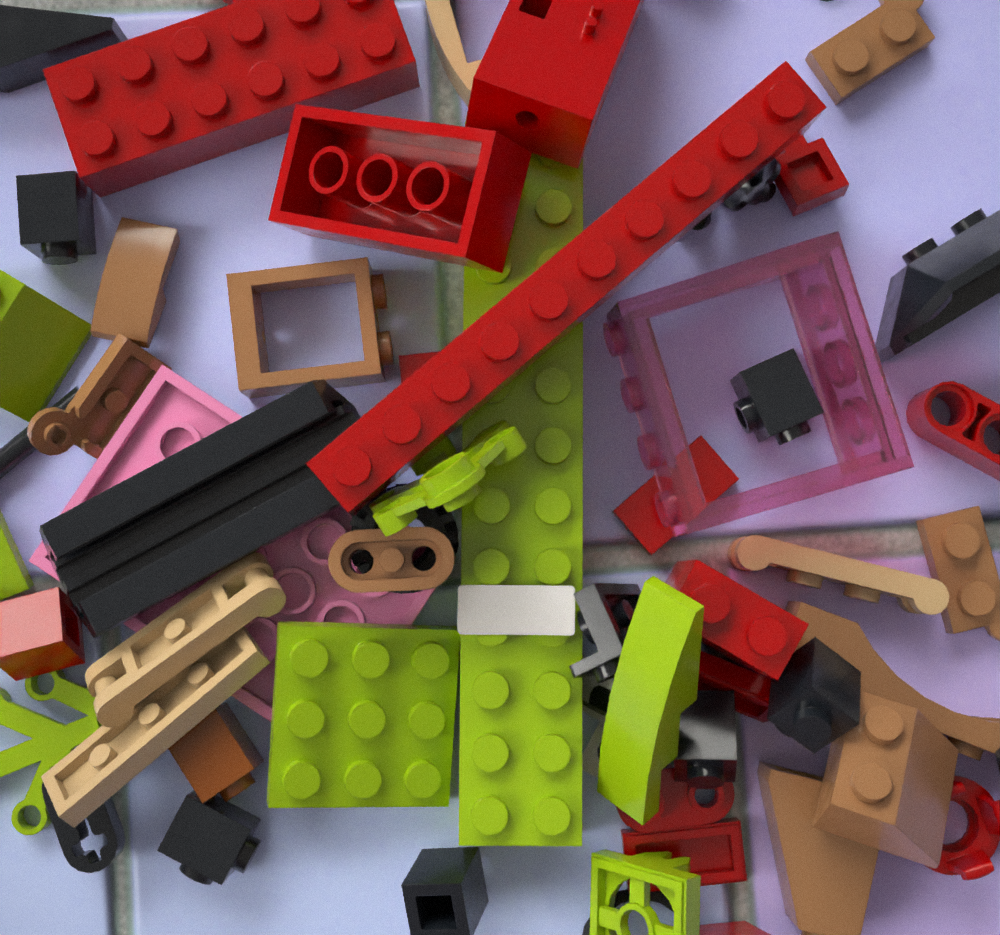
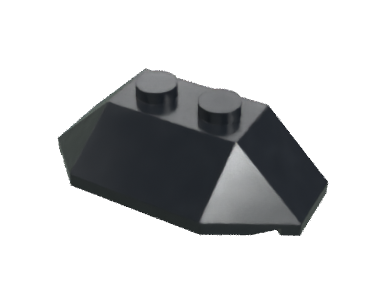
M982 208L950 227L955 235L952 239L938 246L932 237L902 256L907 266L890 278L873 356L878 364L892 358L1000 293V210L987 217Z

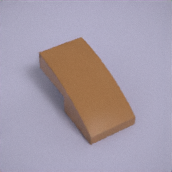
M121 217L106 260L97 294L90 329L92 337L113 341L118 333H120L138 346L149 349L166 304L163 288L180 245L178 229Z

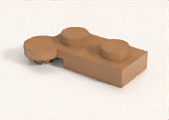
M878 0L880 7L808 53L805 58L806 63L835 105L846 100L932 43L935 36L917 12L924 0Z
M118 333L65 410L57 407L45 408L38 411L31 418L27 429L30 443L40 453L49 456L60 455L68 451L73 445H76L87 454L98 459L161 365L163 364L170 370L172 368Z
M969 507L917 520L916 524L930 576L932 579L942 582L949 592V603L946 609L941 612L946 633L956 634L985 627L987 633L993 639L1000 641V580L980 507Z

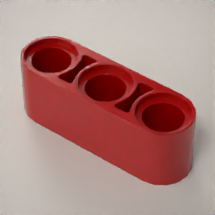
M954 381L941 382L914 395L909 401L906 410L907 423L911 430L920 438L1000 481V450L997 454L992 453L986 447L983 437L987 426L994 428L1000 436V404ZM935 397L942 399L950 409V419L947 425L937 422L931 413V404Z

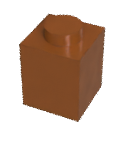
M227 702L219 705L200 723L168 748L202 803L220 793L225 802L232 799L256 782L250 772L264 762V759Z

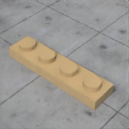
M245 626L231 635L225 642L217 645L181 671L174 679L166 682L134 705L135 712L127 723L118 727H105L102 725L41 776L59 818L75 828L270 663Z

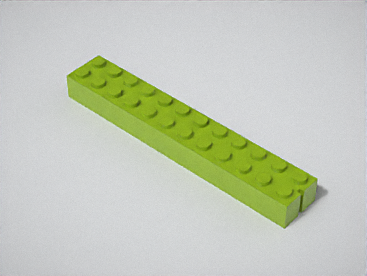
M534 153L531 154L503 273L464 266L463 331L583 231V158L579 168L576 169ZM583 321L462 423V451L474 441V438L479 433L502 420H506L510 427L515 426L527 448L518 456L500 466H494L492 462L484 468L486 474L477 483L481 489L480 494L462 506L461 585L573 586L575 593L583 589ZM576 600L575 633L572 636L460 634L459 846H582L583 677L573 678L569 668L570 665L583 659V633L577 620V612L580 609Z

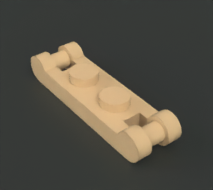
M760 535L737 538L730 544L727 551L730 564L740 571H759L767 566L787 570L786 581L815 589H821L823 580L845 585L843 596L879 604L881 594L895 597L902 610L908 613L936 615L946 609L949 603L947 587L936 579Z
M254 552L226 567L94 662L86 670L85 682L89 693L95 697L93 706L97 720L101 725L105 727H118L127 723L135 712L134 705L166 682L174 679L181 671L217 645L225 642L231 635L257 616L270 617L279 613L284 608L286 595L279 581L273 578V570L266 556Z

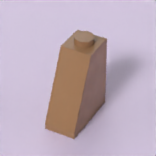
M759 761L757 776L785 914L799 930H802L801 935H861L879 849L812 827L823 776Z

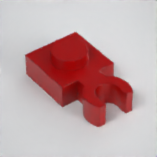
M803 134L776 157L781 163V170L774 183L793 217L844 196L850 185L823 137L807 143Z

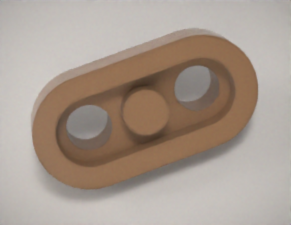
M405 527L390 536H385L381 529L349 531L335 541L328 557L329 571L335 582L345 590L355 593L433 589L443 584L449 578L455 564V553L451 542L440 531L430 527ZM420 547H429L436 555L434 566L427 571H420L413 564V554ZM359 550H367L373 557L372 568L364 574L357 573L351 565L352 556Z

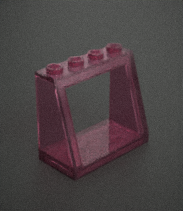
M839 231L799 242L618 301L606 315L608 322L603 323L605 344L612 357H619L625 377L620 380L621 396L629 413H636L642 435L637 437L639 455L644 467L647 470L653 469L660 491L655 493L654 496L657 514L665 528L671 527L674 538L914 467ZM780 280L818 401L824 411L822 414L838 464L706 503L649 318L708 299Z

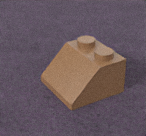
M860 690L859 725L831 742L812 827L936 869L940 864L959 750L917 708Z

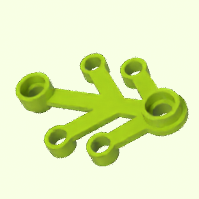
M506 420L499 421L483 430L474 438L472 443L458 454H455L456 449L447 436L411 466L416 476L423 474L420 479L387 491L369 505L374 513L373 518L383 534L390 536L412 523L418 516L415 510L426 505L430 509L443 505L447 512L457 510L480 494L481 489L477 483L486 474L484 468L492 462L494 466H500L522 453L527 448V445L515 426L510 427Z
M62 669L49 673L54 679V687L50 693H44L40 690L38 686L39 675L25 679V689L28 695L37 701L55 699L88 715L69 724H64L12 702L10 694L0 687V725L32 738L0 752V777L41 761L25 799L14 807L11 815L13 827L23 835L37 834L46 829L52 822L43 799V780L41 776L69 754L75 746L81 744L102 726L97 720L93 706L95 697L91 696L87 687L66 679ZM28 805L35 806L40 811L41 820L37 826L29 824L25 819L24 812Z

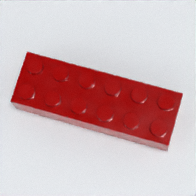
M242 0L42 69L79 178L100 198L289 133L295 104L352 111L420 87L416 60L394 0Z

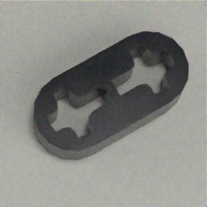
M42 783L43 799L61 849L69 865L80 872L93 873L101 871L117 860L124 848L125 834L112 796L86 817L94 835L104 833L108 840V844L100 849L101 857L99 858L95 850L84 851L81 846V841L89 836L85 819L74 828L59 818L44 783Z

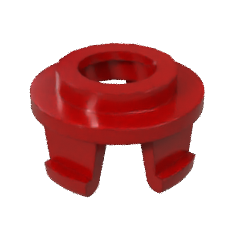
M954 775L950 801L958 803L964 809L968 821L966 832L956 842L943 844L940 864L936 869L929 866L926 867L945 875H961L962 880H976L995 871L990 858L995 853L1000 841V800L994 801L989 792L975 781L963 776Z

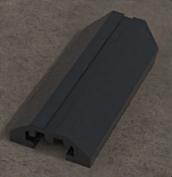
M324 379L312 380L40 525L39 532L52 567L66 591L76 614L94 639L340 507L341 504L306 463L361 418L355 406Z

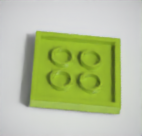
M278 621L267 784L268 808L449 807L460 651V634L457 631V626Z

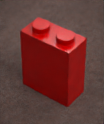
M698 559L677 561L665 581L666 584L704 605L701 643L744 668L775 680L780 678L809 626L805 621Z

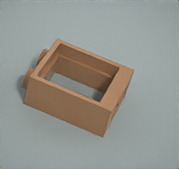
M368 257L226 274L238 389L249 399L284 395L312 380L324 379L333 388L386 382L384 366L394 365L390 330L380 332L377 309L387 308L385 281L383 273L373 275ZM355 282L365 361L270 372L261 293Z

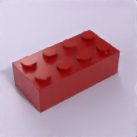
M295 104L268 221L311 237L503 273L532 152L493 130Z

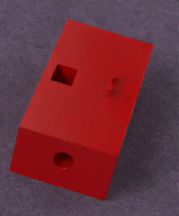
M509 0L473 77L465 127L497 131L534 154L578 169L644 0Z

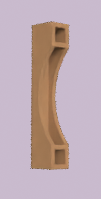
M788 601L785 610L809 624L795 651L816 637L861 671V691L917 708L943 735L948 736V740L959 750L958 753L980 761L984 750L995 754L1000 748V718L960 714L924 697L892 671L873 649L858 623L804 602Z

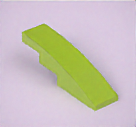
M655 576L650 577L644 582L623 643L609 696L600 746L597 792L641 825H644L659 812L661 770L678 755L680 714L697 700L704 605Z

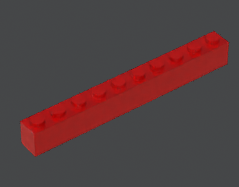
M787 61L783 62L306 463L307 466L351 516H354L802 136L827 108L826 105Z

